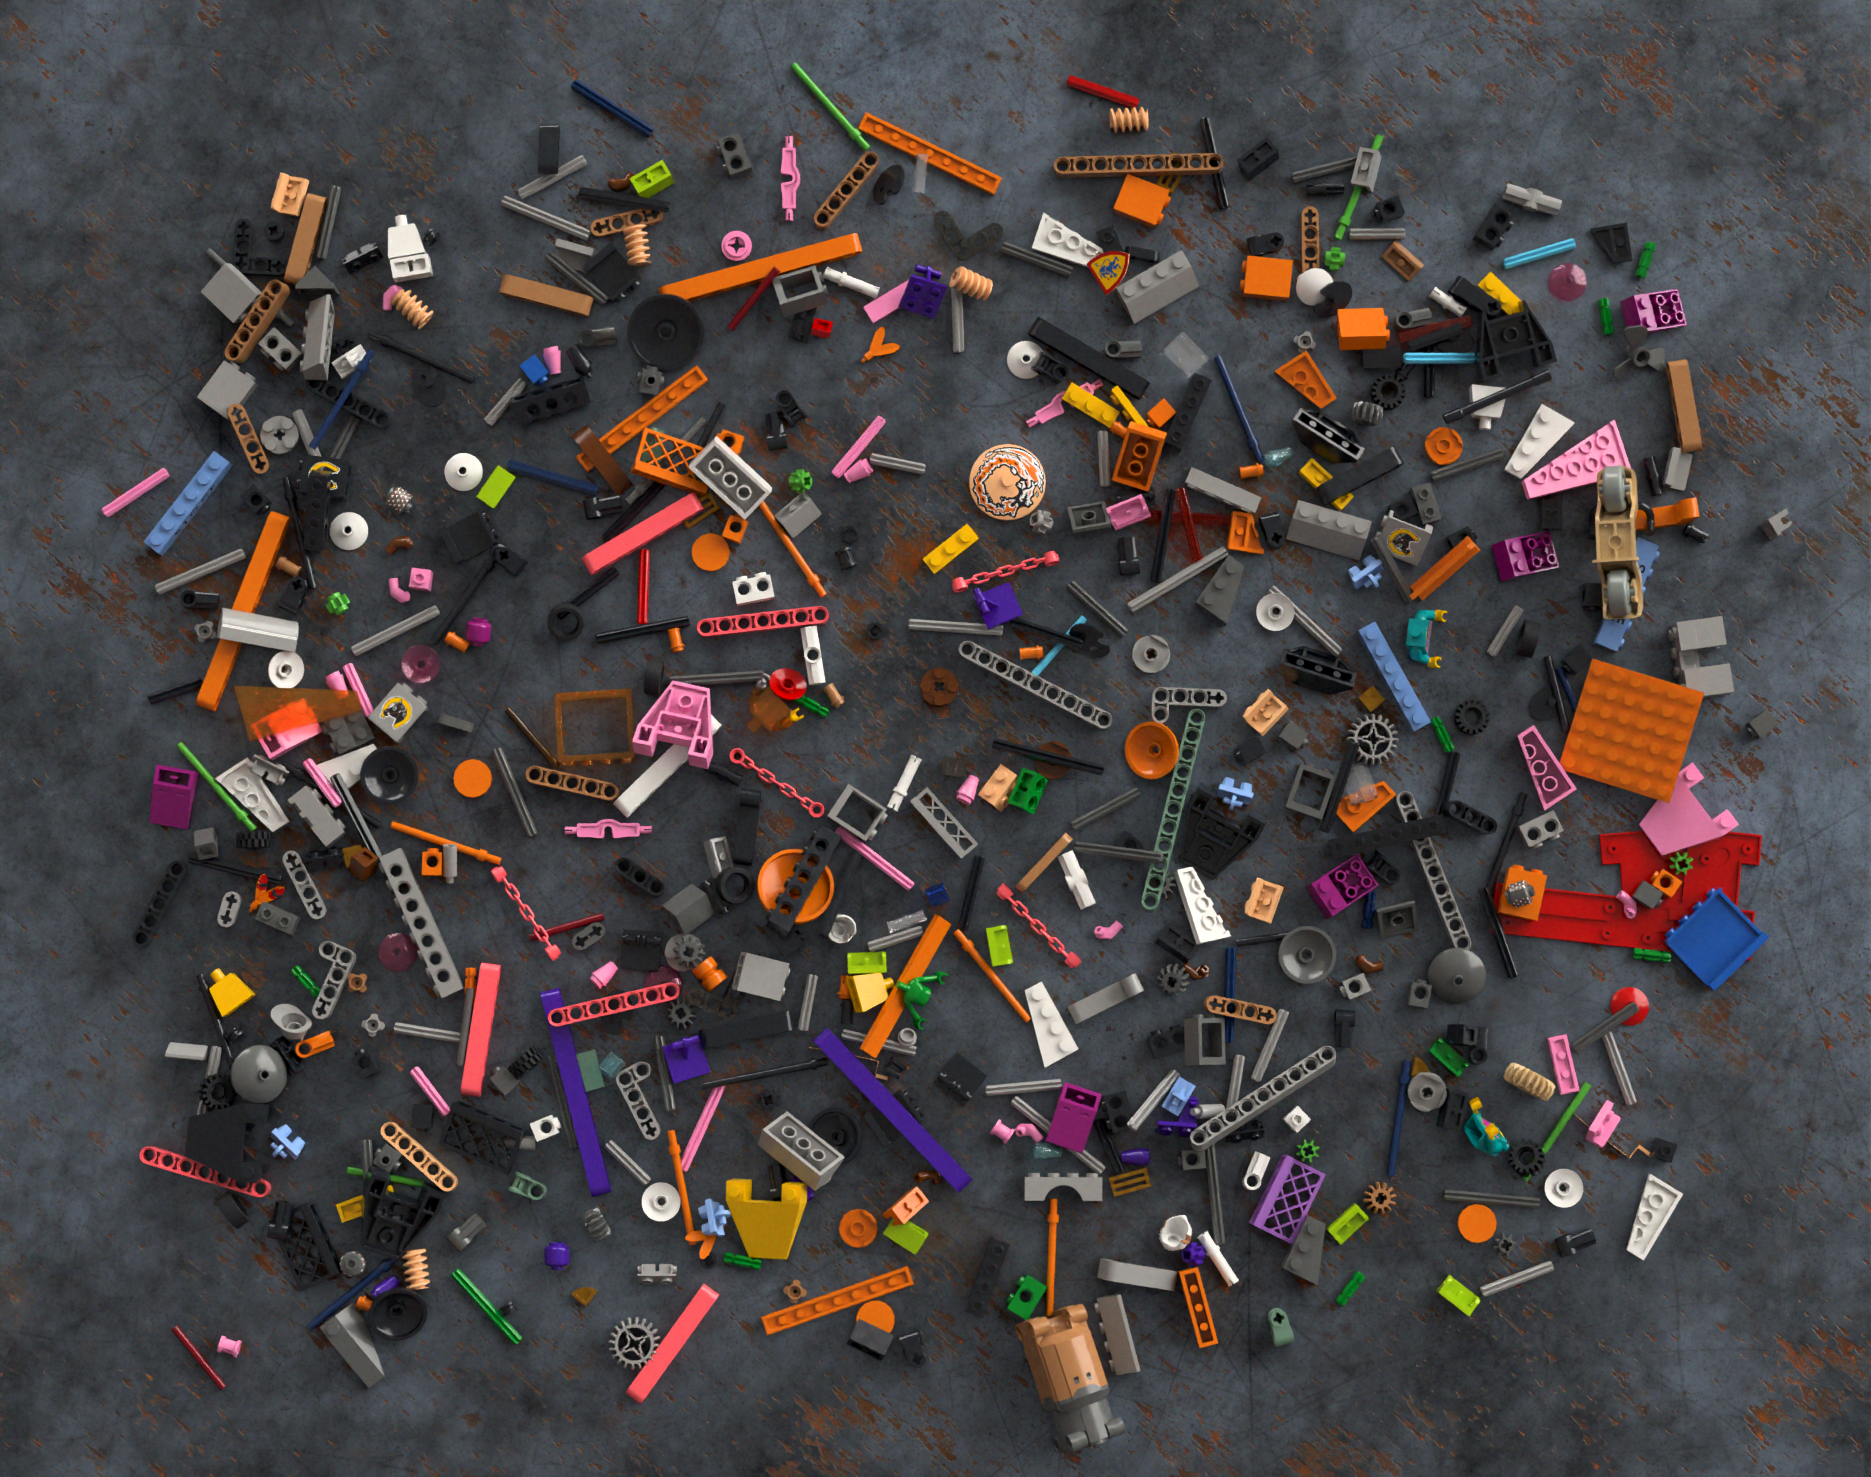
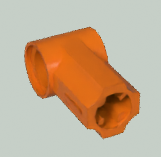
M326 1031L307 1040L300 1041L296 1045L295 1050L298 1056L309 1058L312 1055L334 1047L335 1044L330 1031ZM303 1044H308L310 1047V1052L306 1055L300 1052V1047Z

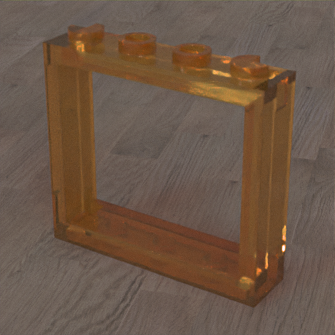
M631 688L554 693L558 762L560 764L563 763V766H575L574 763L582 762V765H594V761H601V764H613V760H621V763L632 762V759H636V753H634L632 744L635 735L633 691ZM626 698L629 752L564 756L561 702Z

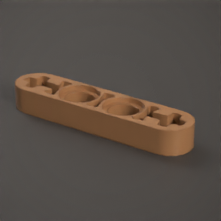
M1311 206L1304 208L1301 213L1302 274L1309 269V263L1305 264V261H1316V264L1312 263V269H1319V214L1317 209ZM1308 211L1315 215L1311 219V225H1308V217H1305ZM1306 230H1313L1315 237L1307 239L1305 237ZM1308 248L1314 249L1315 257L1308 258L1305 255V250Z
M643 208L597 219L591 224V232L595 237L603 238L623 233V230L630 226L654 225L662 221L663 212L656 211V213H660L657 215V219L650 216L647 217V222H645L643 212H646V216L652 214L653 210ZM633 215L641 216L642 220L639 224L631 222ZM614 220H622L623 226L620 229H615L612 226ZM609 221L611 231H608V228L602 229V233L594 231L598 224L601 227L607 226L606 222Z
M232 404L228 407L227 414L247 460L254 472L259 474L265 473L269 468V463L248 415L242 405ZM234 407L241 409L239 416L241 419L245 417L246 421H241L235 425L234 421H238L235 415H231ZM243 424L248 425L250 429L247 435L239 433V427ZM249 442L257 444L256 452L250 453L247 451L246 447ZM261 453L262 456H258L260 462H265L262 470L255 468L257 461L255 458L251 460L250 456H256Z
M1065 833L1015 888L1023 893L1073 838Z
M1208 996L1203 1002L1204 1009L1213 1014L1261 1024H1272L1277 1018L1276 1011L1273 1008L1220 996ZM1214 1000V1003L1222 1004V1006L1213 1007L1212 1009L1209 1002ZM1230 1002L1236 1007L1235 1012L1232 1014L1227 1011V1005ZM1248 1006L1252 1007L1254 1011L1251 1017L1245 1015V1009ZM1268 1011L1271 1018L1266 1020V1017L1258 1016L1259 1012L1267 1013Z

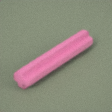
M349 663L343 666L344 672L364 716L368 717L374 710L354 665Z
M310 758L304 761L303 766L333 807L340 806L342 801L314 761Z
M419 1067L413 1068L410 1071L411 1076L442 1116L451 1112L449 1106Z

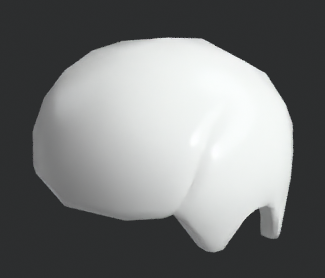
M838 914L828 937L831 941L838 944L849 942L856 934V923L851 917Z

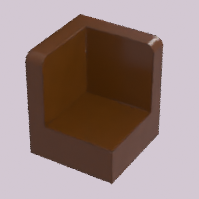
M364 847L351 856L349 872L363 882L376 873L379 858Z

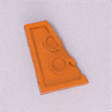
M1307 350L1274 371L1320 409L1337 400Z

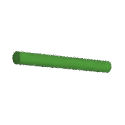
M348 1167L347 1174L363 1177V1169ZM389 1174L390 1182L420 1188L425 1183V1180Z

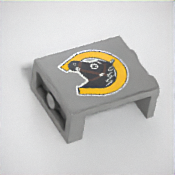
M1390 510L1388 516L1384 515L1380 526H1383L1381 532L1377 531L1375 536L1380 535L1392 557L1418 566L1431 537L1433 526L1426 524L1424 529L1394 518V511Z
M397 683L368 716L372 722L397 743L404 739L403 735L421 714L429 710L425 706L428 702L421 696L416 698L412 695L411 692L413 690L405 683L403 685Z

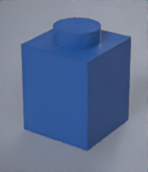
M535 354L520 365L521 370L535 387L537 385L541 386L549 380L547 378L550 376L549 372Z

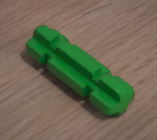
M1652 242L1645 243L1643 248L1645 251H1642L1638 263L1639 268L1635 272L1636 277L1646 278L1648 272L1646 269H1649L1653 257L1652 252L1655 251L1656 244Z
M1601 298L1598 300V305L1601 308L1599 311L1601 324L1604 326L1602 328L1603 335H1612L1614 328L1611 326L1613 322L1611 309L1608 307L1610 305L1609 299Z
M805 695L797 700H793L799 705L802 704L804 708L813 713H818L822 718H826L829 713L828 708L821 707L819 703L808 697L805 698Z
M1437 716L1431 719V725L1435 728L1434 731L1440 744H1443L1444 752L1453 751L1455 747L1449 741L1450 737L1445 727L1442 726L1440 717Z
M1634 948L1633 958L1637 960L1644 958L1645 961L1654 962L1661 960L1662 963H1670L1671 953L1667 951L1660 953L1658 950L1644 949L1643 951L1641 948Z
M295 966L291 970V974L298 978L297 980L307 991H310L314 998H317L321 990L319 986H315L316 983L306 973H303L300 966Z
M728 1252L724 1256V1263H734V1265L746 1268L752 1267L755 1270H760L762 1260L754 1258L753 1260L751 1257L737 1254L735 1256L733 1253Z
M1357 1271L1353 1279L1342 1290L1343 1293L1339 1294L1336 1298V1302L1341 1306H1345L1348 1302L1347 1299L1352 1297L1358 1289L1359 1283L1364 1281L1365 1276Z

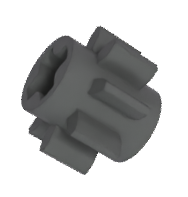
M1501 1233V1238H1494L1496 1245L1492 1248L1499 1250L1497 1255L1500 1256L1504 1252L1505 1256L1509 1257V1252H1516L1513 1247L1517 1242L1511 1240V1234L1505 1238L1504 1233ZM1503 1240L1509 1243V1245L1506 1246L1507 1250H1505V1248H1501V1245L1504 1243Z

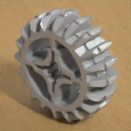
M1371 714L1370 720L1367 715H1364V722L1357 718L1356 721L1359 725L1351 724V727L1355 730H1348L1347 733L1353 736L1347 737L1346 741L1360 742L1367 745L1369 754L1363 752L1359 747L1357 752L1359 755L1356 757L1357 761L1363 757V764L1370 760V765L1373 766L1376 760L1377 764L1380 765L1382 764L1381 758L1385 762L1389 760L1386 754L1389 756L1394 755L1390 749H1397V746L1392 743L1398 742L1399 739L1392 736L1398 734V732H1391L1390 729L1394 727V724L1387 726L1388 718L1381 722L1382 715H1379L1377 720H1375V714ZM1370 724L1368 734L1366 736H1358L1360 729ZM1376 725L1385 731L1387 737L1380 736L1377 733ZM1372 734L1373 738L1377 739L1378 741L1374 742L1373 745L1371 741L1364 739L1370 738ZM1387 743L1385 750L1381 754L1375 755L1377 745Z
M639 1317L635 1318V1323H632V1319L628 1318L627 1325L622 1320L620 1322L622 1328L617 1325L614 1327L618 1333L611 1332L610 1335L615 1337V1340H609L608 1343L614 1344V1347H610L609 1351H616L612 1358L614 1359L619 1356L620 1359L617 1361V1364L619 1365L624 1361L623 1368L626 1369L628 1364H631V1370H634L635 1364H638V1368L641 1370L642 1363L644 1362L647 1365L648 1359L653 1360L652 1354H657L655 1347L658 1348L660 1343H655V1341L661 1339V1337H654L653 1334L658 1329L650 1330L653 1323L645 1326L646 1319H643L640 1324ZM629 1328H640L646 1334L636 1336ZM625 1332L628 1343L620 1349L619 1339L621 1334ZM643 1338V1340L640 1341V1344H638V1346H640L639 1348H636L634 1346L626 1349L630 1346V1343H632L630 1341L631 1339H634L636 1341ZM650 1338V1351L645 1355L642 1343ZM634 1351L639 1355L640 1359H630L624 1353Z

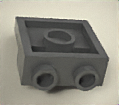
M359 704L323 719L324 725L321 727L326 736L330 735L332 739L330 745L334 753L338 752L339 755H343L376 739Z

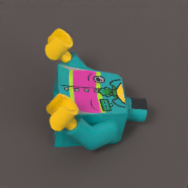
M1418 610L1414 618H1409L1406 638L1408 653L1413 660L1427 664L1429 668H1440L1436 661H1440L1441 658L1439 656L1429 657L1428 652L1433 620L1446 622L1447 620L1443 619L1442 616L1448 612L1444 610Z
M1476 1097L1470 1100L1469 1104L1473 1110L1471 1112L1472 1116L1462 1128L1473 1146L1493 1156H1497L1500 1151H1507L1510 1143L1505 1139L1500 1129L1494 1123H1490L1482 1118L1481 1111L1478 1110L1483 1107L1479 1098Z

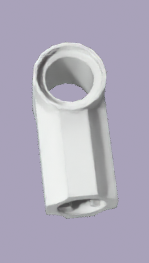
M1256 1151L1254 1152L1246 1174L1242 1178V1185L1245 1189L1256 1190L1260 1187L1270 1157ZM1249 1176H1253L1256 1179L1254 1187H1250L1247 1184Z

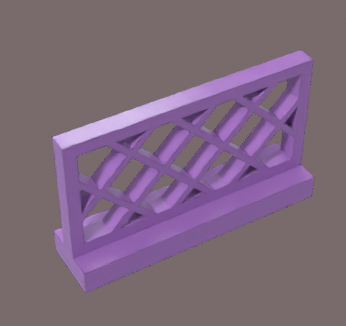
M1282 1153L1249 1223L1292 1244L1326 1174ZM1295 1163L1300 1166L1302 1174L1292 1177L1290 1170ZM1312 1173L1319 1175L1317 1182L1309 1185L1306 1175ZM1303 1177L1306 1187L1297 1190L1294 1180ZM1291 1181L1293 1191L1284 1194L1282 1190L1283 1184ZM1308 1190V1200L1301 1203L1298 1193ZM1295 1194L1298 1204L1288 1207L1285 1197ZM1282 1199L1285 1209L1275 1212V1201ZM1299 1207L1300 1217L1292 1220L1289 1210ZM1287 1212L1289 1222L1280 1225L1277 1215ZM1274 1216L1277 1226L1272 1228L1265 1227L1266 1219ZM1291 1225L1292 1228L1289 1238L1283 1236L1281 1230L1282 1227Z

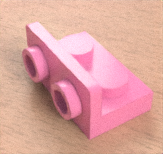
M1606 1100L1591 1124L1586 1136V1140L1600 1148L1604 1147L1621 1119L1612 1111L1614 1103Z

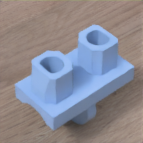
M1369 555L1363 560V564L1366 567L1364 570L1360 571L1357 566H1353L1348 570L1353 587L1357 590L1362 585L1366 588L1371 585L1374 588L1379 587L1377 581L1382 578L1380 573L1384 571L1380 559L1376 560Z
M1225 777L1222 784L1219 785L1216 796L1224 798L1223 803L1230 804L1229 810L1233 811L1234 806L1250 805L1254 794L1252 793V785L1244 782L1241 783L1240 789L1234 788V780Z
M1179 1076L1163 1102L1162 1107L1179 1116L1196 1086Z
M286 1124L278 1129L275 1128L270 1135L275 1141L270 1145L275 1150L272 1156L275 1158L280 1155L285 1159L289 1154L296 1160L305 1142L300 1137H297L291 1143L287 1137L292 1133V1130Z
M709 1198L705 1200V1205L698 1208L700 1217L703 1219L708 1218V1223L701 1226L702 1233L706 1236L716 1235L722 1237L725 1235L723 1225L727 1224L726 1219L731 1217V1213L729 1210H724V1205H720L719 1202H713Z

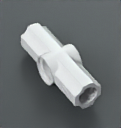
M817 626L800 628L809 685L826 683ZM810 651L818 653L816 660L808 659L807 655Z
M1073 850L1058 856L1057 858L1064 871L1067 885L1070 891L1073 892L1080 910L1095 904L1096 902L1089 889L1086 875L1083 869L1080 868Z

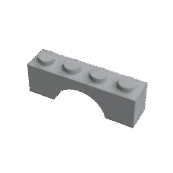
M1028 1173V1177H1024L1025 1201H1044L1048 1192L1060 1185L1073 1187L1079 1193L1082 1201H1102V1177H1098V1173H1086V1177H1079V1173H1067V1177H1059V1173H1048V1177H1040V1173Z

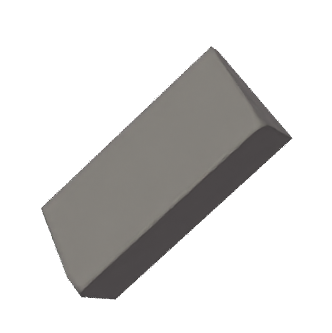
M726 836L703 843L713 879H716L723 869L734 867Z
M171 1042L168 1045L165 1056L169 1058L206 1061L208 1046Z

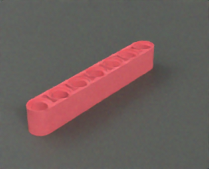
M693 492L584 555L581 560L589 574L594 575L682 524V520H688L704 510V507L696 493Z
M823 606L708 618L698 622L697 630L700 636L711 638L818 626L828 621L829 613ZM817 611H823L826 614L823 620L815 618ZM799 613H804L807 616L806 620L802 623L796 620V616ZM780 615L788 618L787 622L783 625L777 623V618ZM762 617L768 619V624L764 627L758 625V620ZM743 619L749 621V626L746 629L739 627V622ZM722 622H729V630L722 631L720 624ZM709 624L711 626L710 632H701V626Z
M481 963L461 1095L481 1097L501 965Z
M665 983L557 1008L549 1013L548 1021L551 1025L560 1027L672 1001L678 997L679 988L675 983ZM668 986L675 987V996L668 997L665 994V989ZM653 990L657 993L655 1001L647 1000L646 994L648 991ZM630 995L638 997L639 1001L635 1006H631L627 1002ZM612 999L619 1001L620 1006L616 1010H611L608 1007V1003ZM592 1004H598L601 1008L600 1012L596 1015L591 1014L589 1011ZM574 1008L581 1010L582 1014L578 1019H573L570 1015L571 1010ZM556 1012L562 1014V1021L560 1023L552 1022L551 1017Z
M154 1146L144 1147L140 1151V1160L151 1166L255 1197H265L271 1192V1184L265 1179H261V1183L265 1185L266 1190L263 1194H260L257 1191L259 1183L247 1182V1186L241 1188L238 1185V1181L230 1177L226 1183H223L220 1180L221 1173L209 1168V1176L204 1177L201 1174V1170L205 1165L184 1155ZM148 1150L154 1152V1158L151 1161L146 1158ZM167 1155L173 1159V1163L170 1166L164 1163V1158ZM185 1161L191 1163V1169L188 1172L183 1169Z
M706 1284L702 1285L655 1350L657 1354L651 1356L653 1360H648L647 1365L645 1364L625 1394L641 1405L719 1296L717 1292Z

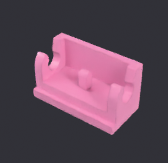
M1142 494L1106 508L1115 531L1151 517Z

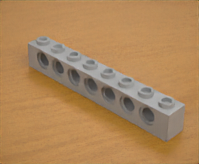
M399 848L379 857L381 861L378 863L382 873L386 872L388 880H386L387 886L390 891L394 890L396 895L394 901L398 909L402 908L404 913L402 919L405 925H409L411 928L410 937L413 943H417L419 946L418 955L421 961L425 960L427 964L425 970L429 979L433 978L436 984L433 986L436 995L444 999L464 990L463 983L403 849ZM396 866H399L402 871L398 877L392 875V869ZM402 884H408L409 892L407 894H401L400 886ZM411 901L417 903V909L414 912L408 910V904ZM418 919L425 921L423 929L418 930L415 923ZM427 936L433 939V944L430 947H425L423 944V940ZM434 954H439L441 957V961L437 965L431 962V957ZM443 971H446L449 975L446 982L439 980V974Z

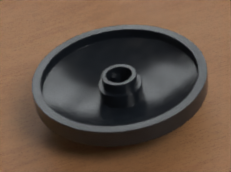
M667 293L656 294L643 300L633 311L628 323V341L636 357L644 364L658 367V370L678 369L688 364L698 354L704 338L703 321L694 305L683 297Z

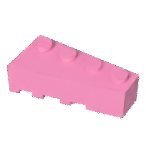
M1534 725L1517 735L1543 810L1548 809L1576 790V787Z

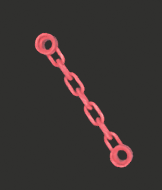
M1049 551L1044 554L1045 557L1030 558L1016 566L1006 565L999 567L995 572L975 574L971 579L964 580L963 577L953 580L952 588L954 593H960L968 589V584H981L995 576L1005 577L1013 574L1016 570L1033 569L1040 563H1045L1047 567L1054 566L1060 562V559L1055 551ZM1033 561V566L1026 567L1025 563ZM1009 568L1008 571L1010 572L1002 574V571H1000ZM984 575V580L977 581L978 579L975 578Z
M735 748L730 752V759L733 763L740 764L746 769L753 768L758 772V776L769 784L775 783L778 785L781 793L789 798L795 797L800 800L801 806L808 810L812 817L819 818L824 814V806L821 803L813 802L807 797L801 798L796 794V790L787 783L780 784L777 782L774 774L764 768L758 769L755 767L754 761L747 757L742 749ZM736 753L741 754L739 760L734 759ZM745 759H747L751 763H748L749 766H747L742 762ZM764 772H766L767 774L772 776V778L770 777L769 780H767L762 775H764ZM785 786H786V787H788L789 789H791L793 792H790L791 795H789L787 792H785V791L782 790V789H785ZM805 800L811 803L810 807L803 804L806 803ZM814 807H819L821 809L820 813L815 814L813 812Z
M500 866L499 868L495 867L490 872L498 883L504 882L505 891L512 900L517 901L520 906L519 911L521 915L534 926L533 931L539 941L545 942L548 946L544 949L547 956L552 962L558 959L561 954L559 948L555 944L552 946L549 943L547 932L541 925L536 924L534 913L530 907L521 902L519 891L512 883H508L505 879L507 873L503 867ZM511 887L516 892V894H514V897L508 891V889L510 890ZM525 907L527 908V910H528L529 913L531 914V915H528V918L526 917V915H525L524 912L522 911V910H525ZM540 929L545 934V936L542 937L543 939H541V937L537 933V931H540Z
M1004 883L998 887L997 895L1004 901L1008 899L1012 903V909L1019 916L1026 917L1030 921L1031 928L1037 934L1044 935L1048 939L1049 946L1055 952L1062 953L1066 957L1064 961L1070 968L1078 967L1082 963L1080 958L1072 951L1067 954L1064 951V945L1056 937H1050L1046 933V927L1038 919H1032L1028 915V909L1020 901H1014L1011 898L1014 893ZM1018 904L1025 910L1022 911V914L1015 908L1018 907ZM1036 922L1043 928L1040 929V932L1033 926L1036 925ZM1054 940L1061 946L1058 947V950L1051 944L1054 943Z

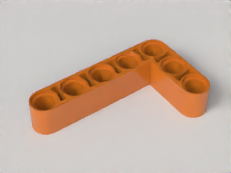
M1697 498L1683 499L1674 505L1652 508L1655 519L1654 529L1692 523L1700 517ZM1637 510L1635 530H1646V513L1642 510Z

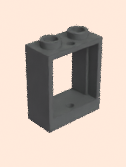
M815 265L777 276L772 281L783 317L827 304L825 296H829L826 284H821L824 283L821 271L817 272ZM815 281L818 290L786 299L784 290Z
M1308 762L1300 763L1284 808L1319 821L1322 820L1337 776L1333 775V771L1325 768L1322 771L1315 769L1314 764ZM1303 771L1329 780L1319 810L1293 801Z
M1193 1014L1192 1018L1184 1019L1185 1065H1226L1225 1018H1217V1014H1205V1018L1203 1014ZM1202 1023H1209V1057H1202Z

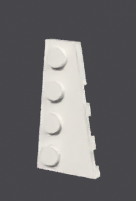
M1043 212L1032 250L1087 268V263L1090 260L1104 253L1102 248L1084 239L1078 233L1071 231L1062 223L1055 221Z

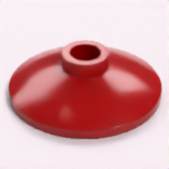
M778 669L770 676L769 687L781 699L797 700L806 692L807 683L805 678L793 669Z
M1633 987L1622 988L1611 999L1610 1010L1612 1015L1632 1002L1636 1003L1639 1008L1636 1014L1621 1023L1623 1025H1637L1648 1014L1649 1003L1647 997L1639 989Z

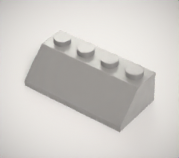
M1181 250L1116 287L1115 293L1133 324H1136L1200 286L1192 266Z
M329 294L311 301L309 309H306L305 319L308 323L307 326H304L303 332L306 342L302 344L304 360L300 361V372H303L305 380L328 381L335 316L334 306Z
M1298 500L1294 508L1286 540L1359 561L1372 521Z
M788 1111L762 1129L758 1146L814 1191L828 1182L845 1158Z
M1115 1293L1096 1298L1097 1303L1094 1304L1097 1315H1101L1102 1322H1099L1102 1334H1106L1107 1341H1104L1106 1353L1110 1352L1112 1360H1109L1111 1372L1115 1371L1116 1375L1139 1372L1140 1367L1121 1294Z

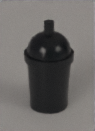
M579 344L570 347L566 353L575 368V372L581 376L587 375L590 379L592 377L590 373L593 369L592 361L588 359Z

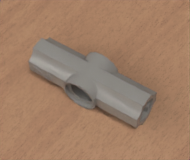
M1507 184L1502 199L1520 205L1527 211H1539L1557 217L1562 204V200L1544 195L1543 192L1537 189H1524L1512 184Z

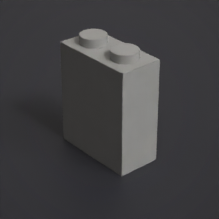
M225 263L201 291L233 323H242L262 293L230 263Z
M224 360L197 398L230 421L227 414L228 407L235 403L243 406L258 385L254 382L256 378L247 372L245 374L241 373L238 365L232 361L227 363ZM234 407L231 415L236 416L240 409Z
M741 952L732 989L780 1001L785 994V980L790 974L789 963Z

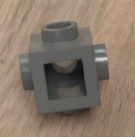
M646 365V369L641 368V371L637 372V391L658 395L659 387H663L664 376H661L662 372L657 371L658 367ZM649 377H652L651 382H648Z
M386 1143L382 1149L380 1147L373 1155L375 1160L372 1163L376 1165L375 1167L386 1170L390 1174L392 1171L396 1172L402 1164L399 1161L403 1155L391 1144ZM386 1157L389 1158V1163H386Z

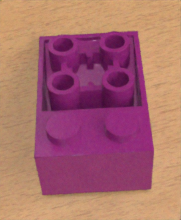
M1678 289L1633 295L1620 301L1626 327L1643 325L1648 329L1647 335L1687 325Z
M1550 531L1506 539L1491 545L1501 582L1559 568Z
M156 765L149 823L188 830L198 779L197 772Z
M1355 854L1305 888L1325 918L1328 919L1379 885L1359 855Z
M1065 1082L1061 1088L1045 1142L1083 1153L1102 1094Z

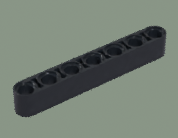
M1040 317L1036 318L1028 332V335L1113 386L1116 387L1118 385L1123 392L1138 400H1141L1150 385V382Z

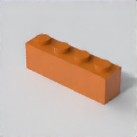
M1195 1266L1178 1271L1198 1347L1203 1348L1218 1344L1198 1267Z

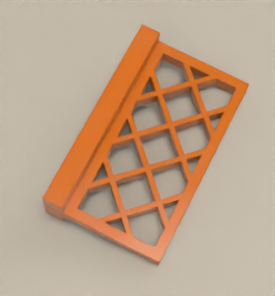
M646 427L644 428L630 473L689 493L695 492L700 497L705 495L708 489L704 481L696 480L693 475L694 472L689 469L687 463L688 460L696 457L704 447ZM647 434L653 435L658 443L649 447L646 441ZM666 441L672 442L675 447L674 450L668 453L662 444ZM659 445L664 455L656 459L651 449ZM684 447L690 448L693 456L685 459L680 449ZM648 451L653 460L649 463L640 461L641 454ZM677 451L682 461L674 465L669 455ZM666 457L670 467L662 469L657 461ZM683 463L688 473L680 475L675 467Z
M1467 536L1410 586L1414 591L1410 598L1414 600L1418 596L1423 601L1476 555L1480 549Z

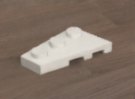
M372 744L318 764L317 767L332 786L330 777L340 773L349 790L361 780L360 771L366 757L376 750L377 747Z

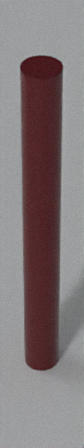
M775 266L729 323L728 327L734 331L780 272Z
M603 913L551 927L545 929L548 936L605 919ZM542 930L537 932L541 938L545 936ZM535 933L528 934L530 942L538 940Z
M178 1325L174 1327L171 1331L216 1386L222 1390L226 1386L223 1380Z

